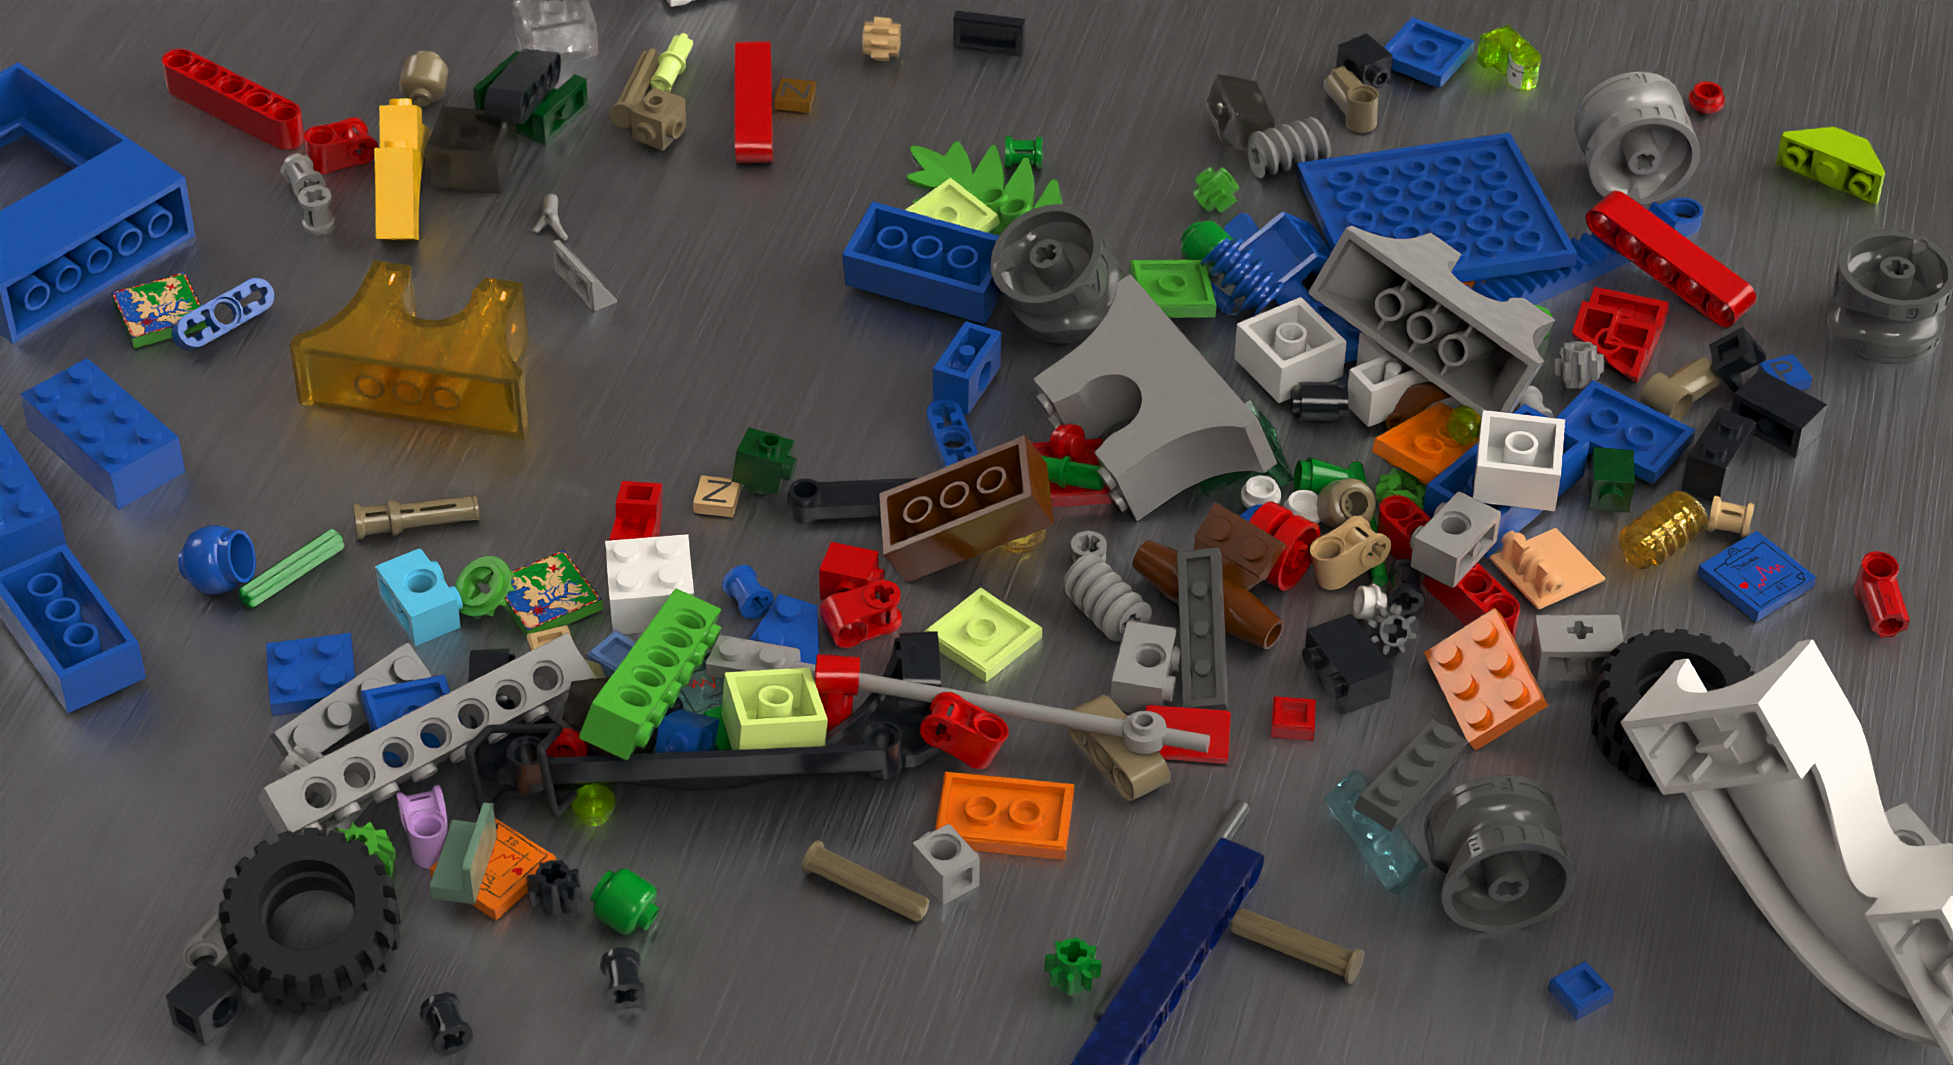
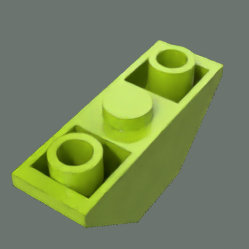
M1837 127L1786 131L1781 135L1776 160L1777 165L1876 205L1879 202L1885 171L1867 139Z

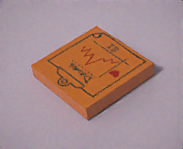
M495 818L497 839L476 902L471 905L496 921L528 893L527 875H536V871L540 866L539 863L556 860V856ZM438 861L429 868L431 879Z

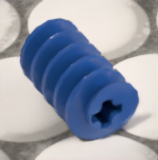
M1239 236L1229 240L1227 237L1200 264L1205 266L1214 262L1215 264L1210 275L1216 277L1224 273L1225 276L1220 284L1222 289L1234 285L1235 288L1230 296L1231 299L1235 300L1244 296L1245 300L1241 310L1246 311L1255 308L1256 310L1252 316L1254 317L1280 294L1284 283L1279 282L1270 285L1269 282L1274 272L1270 270L1260 274L1259 270L1264 261L1259 259L1250 263L1248 260L1253 249L1248 248L1239 251L1238 248L1243 238Z

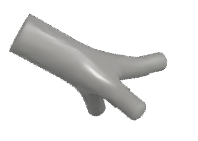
M549 194L544 198L542 216L532 231L538 234L546 225H550L560 239L566 241L568 236L564 232L558 217L559 199L556 195Z

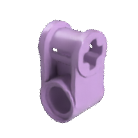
M440 784L433 786L432 791L408 796H405L403 792L396 793L403 831L407 835L412 859L416 865L429 869L439 860L449 831Z

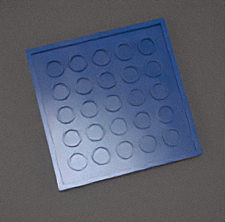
M1511 133L1297 163V177L1332 251L1346 227L1354 226L1375 235L1395 239H1411L1432 233L1461 253L1459 260L1451 271L1460 282L1483 281L1488 278L1507 275L1519 276L1528 272L1558 270L1562 267L1576 265L1577 252Z

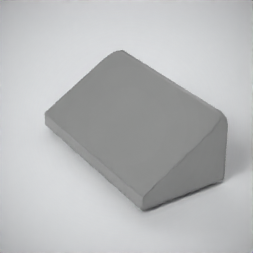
M559 240L553 241L555 272L591 310L595 312L617 302L614 295Z

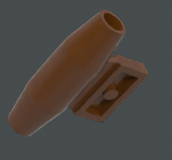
M1215 502L1194 536V550L1218 547L1222 553L1225 634L1268 650L1280 638L1284 629V622L1255 597L1249 589L1262 580H1266L1286 544ZM1151 540L1144 542L1133 558V568L1168 600L1179 606L1177 552L1180 551Z

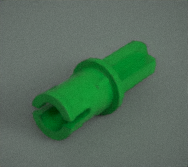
M1041 455L1047 463L1049 482L1058 483L1060 488L1072 485L1095 490L1103 489L1105 484L1097 473L1101 466L1073 462L1069 456L1059 459Z

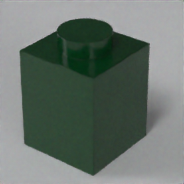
M1593 447L1588 475L1589 509L1630 512L1635 485L1634 450Z

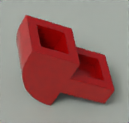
M621 482L615 502L616 518L609 541L659 537L662 518V483Z

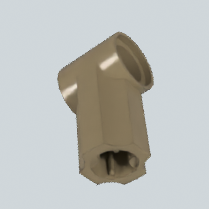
M1344 66L1333 69L1331 74L1324 79V90L1345 114L1346 128L1356 133L1373 131L1377 127L1378 91L1372 86L1363 85L1353 72L1348 71Z
M1706 357L1699 360L1694 359L1669 376L1661 372L1653 375L1642 389L1641 401L1650 408L1680 421L1689 412L1695 400L1718 386L1720 377L1714 371L1712 361Z

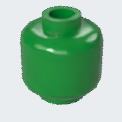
M1213 221L1195 222L1181 236V257L1184 260H1203L1224 239L1228 237L1229 240H1232L1233 238ZM1214 262L1207 264L1209 277H1212L1210 272L1215 264Z
M622 868L615 873L610 870L606 872L590 897V900L594 902V916L623 935H630L639 927L646 931L660 911V908L654 905L657 899V888L626 868Z

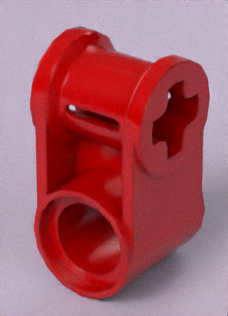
M356 117L327 125L314 126L305 131L304 134L305 155H308L312 160L313 170L321 175L330 174L336 170L356 165L367 164L375 158V148L379 147L376 140L367 134L368 129L365 122Z
M877 580L868 585L829 596L820 605L819 614L835 645L840 648L854 647L861 642L882 635L892 634L901 627L902 614L897 608V605L900 603L901 592L895 583L889 580ZM877 592H879L880 599H876ZM886 616H889L890 621L886 623Z
M942 692L933 698L930 705L931 714L923 719L920 727V733L925 742L962 760L966 765L975 769L988 768L1009 735L1008 726L1002 718L975 706L952 692ZM950 705H953L954 708L949 717L946 715V713ZM940 723L943 727L939 735H936L935 732Z

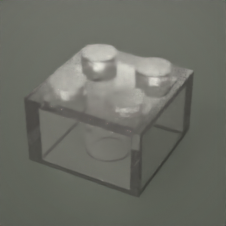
M512 0L514 27L522 49L560 52L561 62L582 60L586 57L599 55L596 20L588 0Z

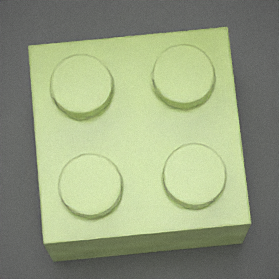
M810 667L725 672L721 715L732 750L825 746L828 719Z

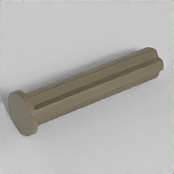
M650 48L649 51L644 50L641 53L618 102L611 106L608 115L614 125L621 128L632 127L629 121L630 111L633 105L639 103L645 96L650 86L651 78L659 66L658 59L660 55L656 54V49Z
M819 840L812 843L804 856L801 867L803 873L810 874L814 872L915 922H920L929 909V899L825 849L823 842Z
M1239 908L1231 921V931L1233 933L1344 977L1345 983L1352 984L1361 969L1364 951L1359 948L1353 952L1244 908Z

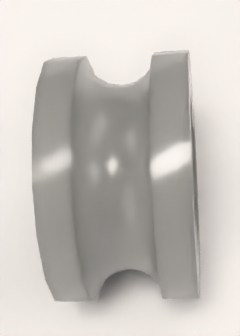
M1082 531L1072 537L1070 542V561L1072 564L1080 557L1090 553L1100 555L1102 561L1106 562L1107 541L1103 535L1094 531Z

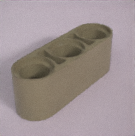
M1104 694L1071 709V711L1122 720L1127 718L1112 699ZM1066 727L1076 745L1127 801L1131 802L1169 783V768L1159 751L1151 754L1134 753L1124 745L1123 737Z

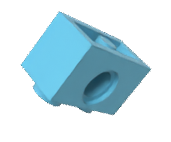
M421 548L375 566L379 595L415 646L461 628L459 610L463 609V603L460 594L454 586L448 587L437 561L430 562Z

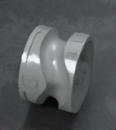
M1649 72L1623 73L1598 84L1583 98L1577 108L1574 118V130L1580 148L1585 155V162L1592 184L1602 196L1605 197L1609 192L1617 190L1627 194L1639 204H1650L1674 194L1690 180L1697 169L1700 160L1698 139L1690 118L1685 111L1682 96L1676 86L1668 79Z

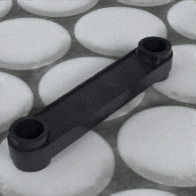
M807 478L798 479L790 485L788 491V510L791 518L801 524L814 523L819 519L881 516L879 494L917 478L817 482Z

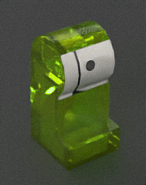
M1506 25L1480 35L1477 62L1484 68L1494 66L1504 76H1507L1508 83L1518 89H1531L1538 84L1541 55L1511 26Z

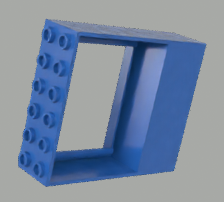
M19 62L0 72V148L26 135L68 164L73 170L0 211V335L11 344H14L195 236L186 180L183 175Z

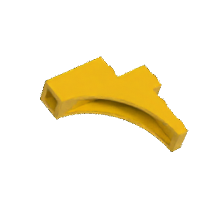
M389 99V105L379 106L380 148H375L376 239L380 241L419 240L421 174L427 146L431 144V129L422 124V108L412 105V99Z

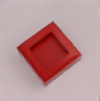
M1273 696L1271 738L1314 741L1316 699Z

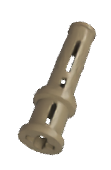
M477 495L400 505L399 501L394 499L388 500L387 504L361 507L359 503L353 504L357 540H364L365 535L391 533L392 536H399V533L403 532L402 529L472 520L479 521L480 518Z

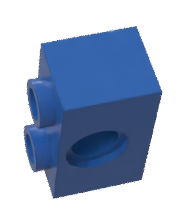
M968 321L964 322L933 367V401L939 399L954 401L961 406L964 414L969 415L1001 367L1000 331Z

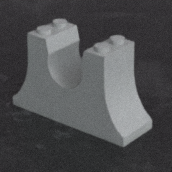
M1354 226L1346 227L1308 294L1480 417H1482L1483 410L1512 413L1544 363L1537 349L1552 327L1555 319L1525 298H1509L1508 301L1501 302L1487 298L1468 288L1451 273L1461 253L1432 233L1411 239H1395L1375 235Z
M1131 274L1117 282L1113 303L1107 315L1094 332L1076 349L1033 378L1040 391V394L1035 398L1044 412L1050 416L1047 418V421L1053 431L1060 425L1073 423L1083 428L1085 439H1096L1114 424L1133 419L1126 427L1112 433L1094 453L1101 465L1097 473L1105 486L1110 490L1108 492L1110 499L1121 513L1127 509L1136 521L1145 517L1179 492L1203 480L1237 471L1265 473L1277 464L1258 418Z

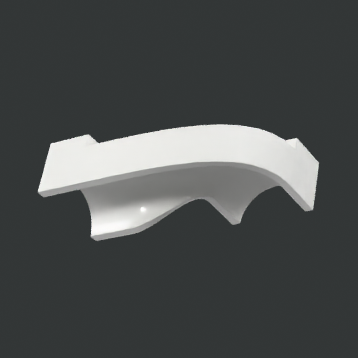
M1813 639L1799 641L1783 657L1759 673L1736 684L1708 692L1689 659L1674 661L1620 722L1662 795L1685 793L1711 838L1752 900L1798 959L1824 986L1847 1006L1875 1025L1904 1039L1933 1047H1940L1949 1064L1953 1065V843L1910 846L1900 841L1894 834L1883 810L1870 753L1861 725Z

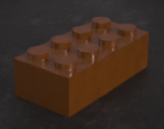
M1026 435L879 494L883 555L907 583L1054 525L1047 463Z

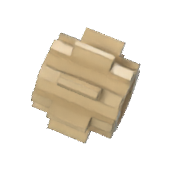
M874 17V22L865 21L862 43L863 53L871 55L872 60L889 61L890 56L898 57L901 43V25L894 24L891 18Z

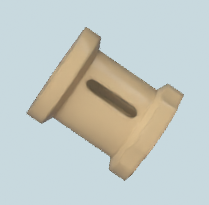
M1714 496L1707 531L1713 533L1715 529L1738 533L1742 539L1747 537L1755 504L1748 503L1746 506L1723 502L1719 496Z

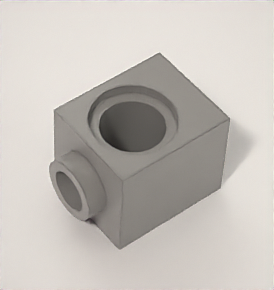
M947 824L934 832L925 833L912 843V872L942 905H945L979 886L980 857L954 828Z

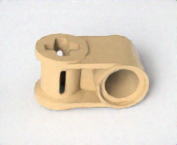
M1354 516L1349 518L1336 529L1312 542L1310 554L1316 582L1320 587L1329 590L1346 586L1351 580L1367 570L1380 565L1387 558L1391 550L1390 539L1382 533H1375L1370 528L1368 520L1364 517Z

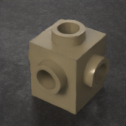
M653 87L639 103L633 105L630 111L629 121L632 126V140L664 151L674 139L680 137L682 131L686 128L685 98Z

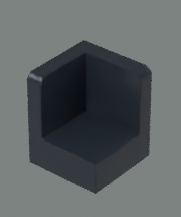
M1744 327L1709 344L1714 371L1733 393L1743 385L1741 373L1766 360L1764 350Z

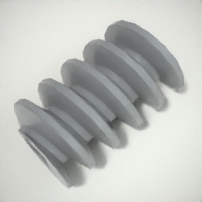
M1308 117L1303 121L1291 122L1290 125H1280L1276 129L1268 128L1264 132L1257 131L1251 133L1247 144V154L1252 172L1256 177L1263 178L1265 168L1270 175H1275L1278 172V165L1281 170L1286 172L1291 169L1292 163L1297 167V163L1305 162V159L1306 161L1317 160L1318 156L1320 159L1330 158L1331 147L1322 124L1316 118Z
M1095 553L1085 554L1066 573L1063 582V592L1069 600L1074 602L1079 610L1084 612L1089 620L1094 622L1099 630L1104 632L1108 639L1120 642L1123 639L1127 620L1148 624L1152 616V609L1148 603L1142 602V598L1138 593L1132 592V588L1128 583L1122 582V578L1118 573L1112 572L1111 566L1104 563L1100 555Z

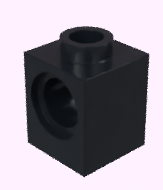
M1365 33L1338 45L1336 68L1344 66L1348 71L1353 72L1363 85H1369L1378 89L1390 84L1393 55L1370 35Z
M205 960L166 994L172 1024L206 1046L245 1011L240 991L242 989L240 981L229 970H220Z

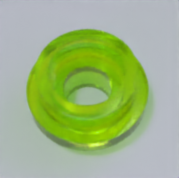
M1457 406L1451 411L1450 417L1447 420V430L1450 436L1460 444L1476 443L1479 440L1482 417L1469 406Z
M591 784L577 790L578 796L571 806L573 813L582 823L592 826L600 825L610 818L615 809V796L609 788L603 785Z

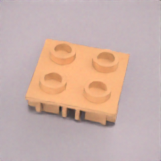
M1557 528L1526 540L1522 533L1509 531L1502 538L1503 550L1491 555L1489 558L1538 610L1605 581V577Z

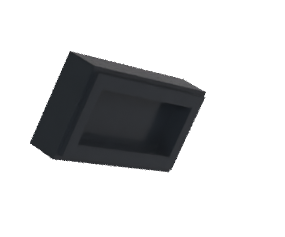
M956 10L953 19V46L1023 55L1025 49V19Z

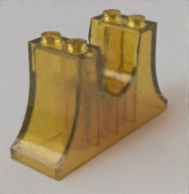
M374 260L352 300L327 322L312 330L294 335L289 345L299 404L525 440L529 431L523 370L518 367L529 342L524 287L521 282L485 277L471 292V300L461 312L444 319L427 320L418 318L411 266Z

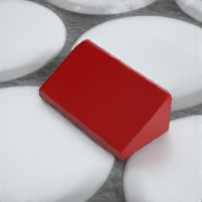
M1155 705L1145 707V711L1159 714L1165 720L1166 728L1210 735V745L1207 753L1164 745L1159 750L1164 759L1228 764L1230 711Z

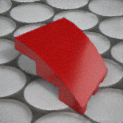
M1594 286L1589 302L1582 301L1572 330V337L1579 342H1592L1593 345L1597 346V354H1603L1604 360L1630 380L1638 383L1649 364L1669 312V302Z

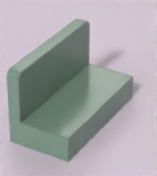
M483 802L477 823L452 819L429 886L431 899L475 904L497 839L493 803Z

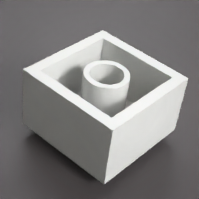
M1300 297L1237 323L1234 359L1278 403L1291 399V390H1298L1299 382H1330L1342 377L1346 340Z
M1483 410L1477 448L1473 498L1488 504L1555 511L1561 478L1565 419Z
M688 534L605 541L612 633L615 630L621 634L643 633L675 588L694 596Z

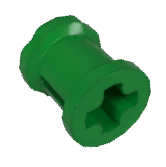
M1012 136L1005 137V169H1011L1012 165H1019L1025 157L1029 158L1031 166H1035L1036 169H1042L1043 137L1037 136L1035 140H1013Z

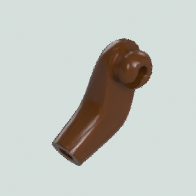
M1431 381L1408 387L1394 411L1386 418L1385 425L1387 430L1389 431L1426 410L1431 404L1450 398L1451 395Z

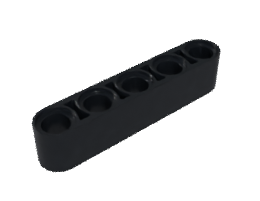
M522 49L487 89L484 106L486 120L524 124L558 83L561 71L560 52Z

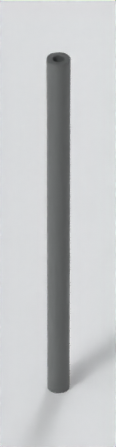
M1236 800L1095 1011L1093 1017L1100 1025L1108 1026L1244 821L1250 811V806L1245 801Z

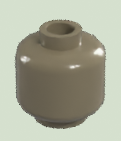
M430 51L416 52L408 56L403 62L399 90L405 98L412 99V104L417 106H427L430 103L439 102L445 95L449 69L437 54Z
M1347 478L1330 482L1322 488L1317 497L1318 517L1331 530L1336 529L1354 516H1362L1370 523L1376 510L1374 493L1367 484L1358 479Z

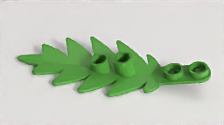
M955 141L945 156L924 147L915 145L910 147L911 153L922 171L908 174L906 176L908 182L932 191L949 178H952L998 214L1000 224L988 233L1000 236L1012 221L1032 209L1045 205H1062L1058 182L1056 179H1052L1034 207V176L1030 160L1027 157L1022 159L1004 188V170L996 145L990 146L974 173L969 158L959 141ZM921 198L913 200V203L917 202Z

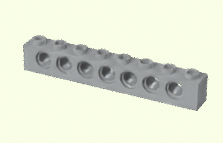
M566 633L265 786L258 800L277 834L291 830L292 836L304 835V828H319L321 833L323 829L320 825L334 818L338 823L352 818L362 810L359 805L373 798L376 803L387 800L400 791L398 785L411 778L415 783L429 778L438 771L436 765L448 759L453 764L466 758V746L484 727L493 724H517L525 720L526 724H533L550 713L548 707L560 701L564 706H567L579 700L586 694L585 687L594 676L569 633ZM533 676L545 677L551 685V690L539 689L533 682ZM502 694L510 697L514 703V709L507 710L500 707L496 701V695ZM465 713L473 716L477 722V728L468 729L460 723L458 715ZM431 733L435 735L440 742V747L429 748L425 746L420 734ZM492 733L486 739H488L490 744H494L511 733ZM385 752L397 754L402 761V767H389L383 761L382 754ZM346 772L358 773L364 780V786L361 788L349 786L345 782L343 774ZM310 791L320 793L325 799L326 806L322 808L310 806L306 802L304 794Z

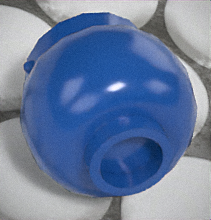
M208 525L199 528L188 536L183 549L179 552L178 567L182 577L188 580L198 592L209 595H222L237 588L241 583H247L252 579L256 568V554L250 537L243 530H231L224 526Z

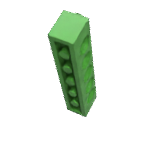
M675 588L592 702L579 738L625 760H628L637 746L644 748L651 737L654 727L658 728L668 707L672 708L675 704L681 688H686L695 668L699 669L708 649L712 650L722 629V627L716 625L721 609Z

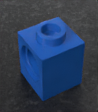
M681 709L665 716L658 727L655 753L715 751L719 718Z

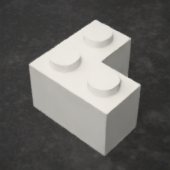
M1362 332L1359 335L1356 367L1349 369V408L1367 427L1386 420L1387 416L1394 411L1408 387L1430 382V380Z

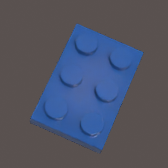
M1594 380L1556 417V419H1565L1566 428L1590 441L1588 453L1590 454L1593 452V447L1634 450V475L1651 484H1654L1693 443L1696 432L1695 429Z

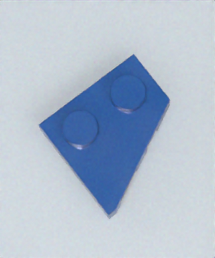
M779 594L749 640L800 649V662L816 665V656L819 654L817 605Z

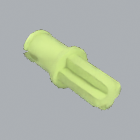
M681 33L680 36H674L667 51L661 53L658 59L659 66L650 81L652 88L655 87L670 92L677 76L684 72L686 68L685 61L693 47V41L688 38L687 34Z

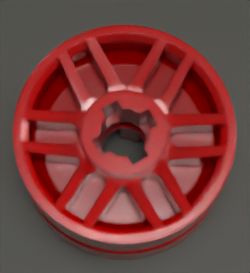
M1269 501L1263 504L1248 522L1286 544L1266 580L1263 581L1282 591H1288L1302 579L1312 563L1310 546L1313 541L1320 537V527L1318 524L1300 515H1294L1291 510L1273 501Z

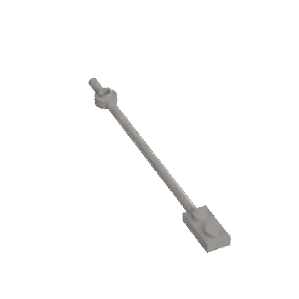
M720 634L705 663L707 676L723 679L725 672L810 667L813 679L815 678V664L800 662V649ZM860 673L858 690L929 703L939 693L952 692L975 706L996 715L1123 737L1124 745L1130 751L1138 754L1155 753L1164 745L1207 753L1210 745V735L1166 728L1165 720L1159 714L1151 711H1138L1122 720Z

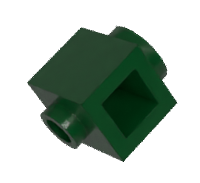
M748 427L736 451L732 481L743 484L748 491L755 494L773 493L778 495L784 481H791L796 470L798 459L792 457L794 440L781 437L775 433H768Z

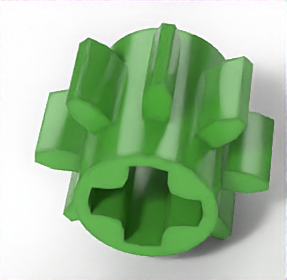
M1210 167L1194 178L1199 186L1192 192L1206 211L1211 212L1217 208L1222 213L1237 202V199L1232 194L1239 190V187L1224 168L1221 167L1215 172Z

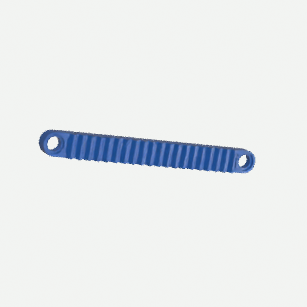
M1678 197L1660 205L1657 202H1653L1649 208L1651 213L1684 237L1696 233L1701 227L1704 211L1702 205L1694 199ZM1675 214H1686L1692 218H1681ZM1585 232L1579 241L1575 238L1570 240L1577 252L1575 266L1562 267L1558 270L1528 272L1519 276L1507 275L1488 278L1485 283L1476 281L1473 288L1470 289L1496 301L1506 302L1509 298H1525L1533 305H1537L1631 261L1593 233L1589 235Z

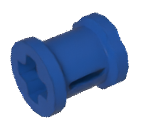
M739 565L734 567L723 578L721 583L722 590L727 596L734 598L738 602V610L744 618L756 619L768 612L774 602V596L768 588L761 587L757 581V574L751 566Z

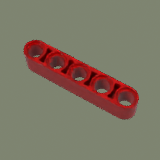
M771 41L735 42L736 164L773 163Z
M178 48L170 50L163 55L162 65L167 91L171 95L278 149L292 150L304 143L301 109L295 102L190 50Z
M1617 190L1611 191L1586 214V224L1595 236L1715 324L1726 328L1731 327L1756 303V293L1748 282L1627 194Z
M1392 495L1386 497L1380 503L1377 530L1378 533H1382L1390 539V554L1396 560L1412 559L1413 549L1410 548L1412 535L1419 526H1425L1431 518L1409 498L1401 495ZM1478 562L1454 588L1425 574L1424 581L1421 584L1464 626L1496 608L1502 615L1514 640L1516 639L1520 604Z

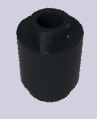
M1299 382L1298 390H1291V413H1298L1299 421L1337 422L1338 418H1347L1349 407L1348 387L1338 386V382Z

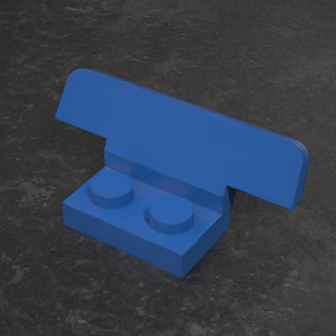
M1282 211L1261 229L1245 213H1240L1225 225L1224 231L1233 239L1239 236L1243 238L1238 248L1239 251L1248 248L1253 249L1248 260L1250 263L1259 259L1264 261L1259 270L1260 274L1270 270L1274 272L1269 282L1270 285L1279 282L1284 283L1280 294L1274 299L1278 306L1300 297L1307 303L1316 302L1308 294V290L1301 281L1306 279L1311 272L1318 276L1332 250L1312 223Z

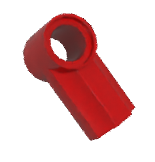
M1874 551L1869 552L1863 557L1853 586V593L1864 604L1871 630L1878 633L1880 638L1895 637L1896 634L1907 630L1910 622L1896 579L1899 572V564L1890 554Z
M817 654L814 682L828 719L827 733L852 714L853 696L858 694L860 657Z

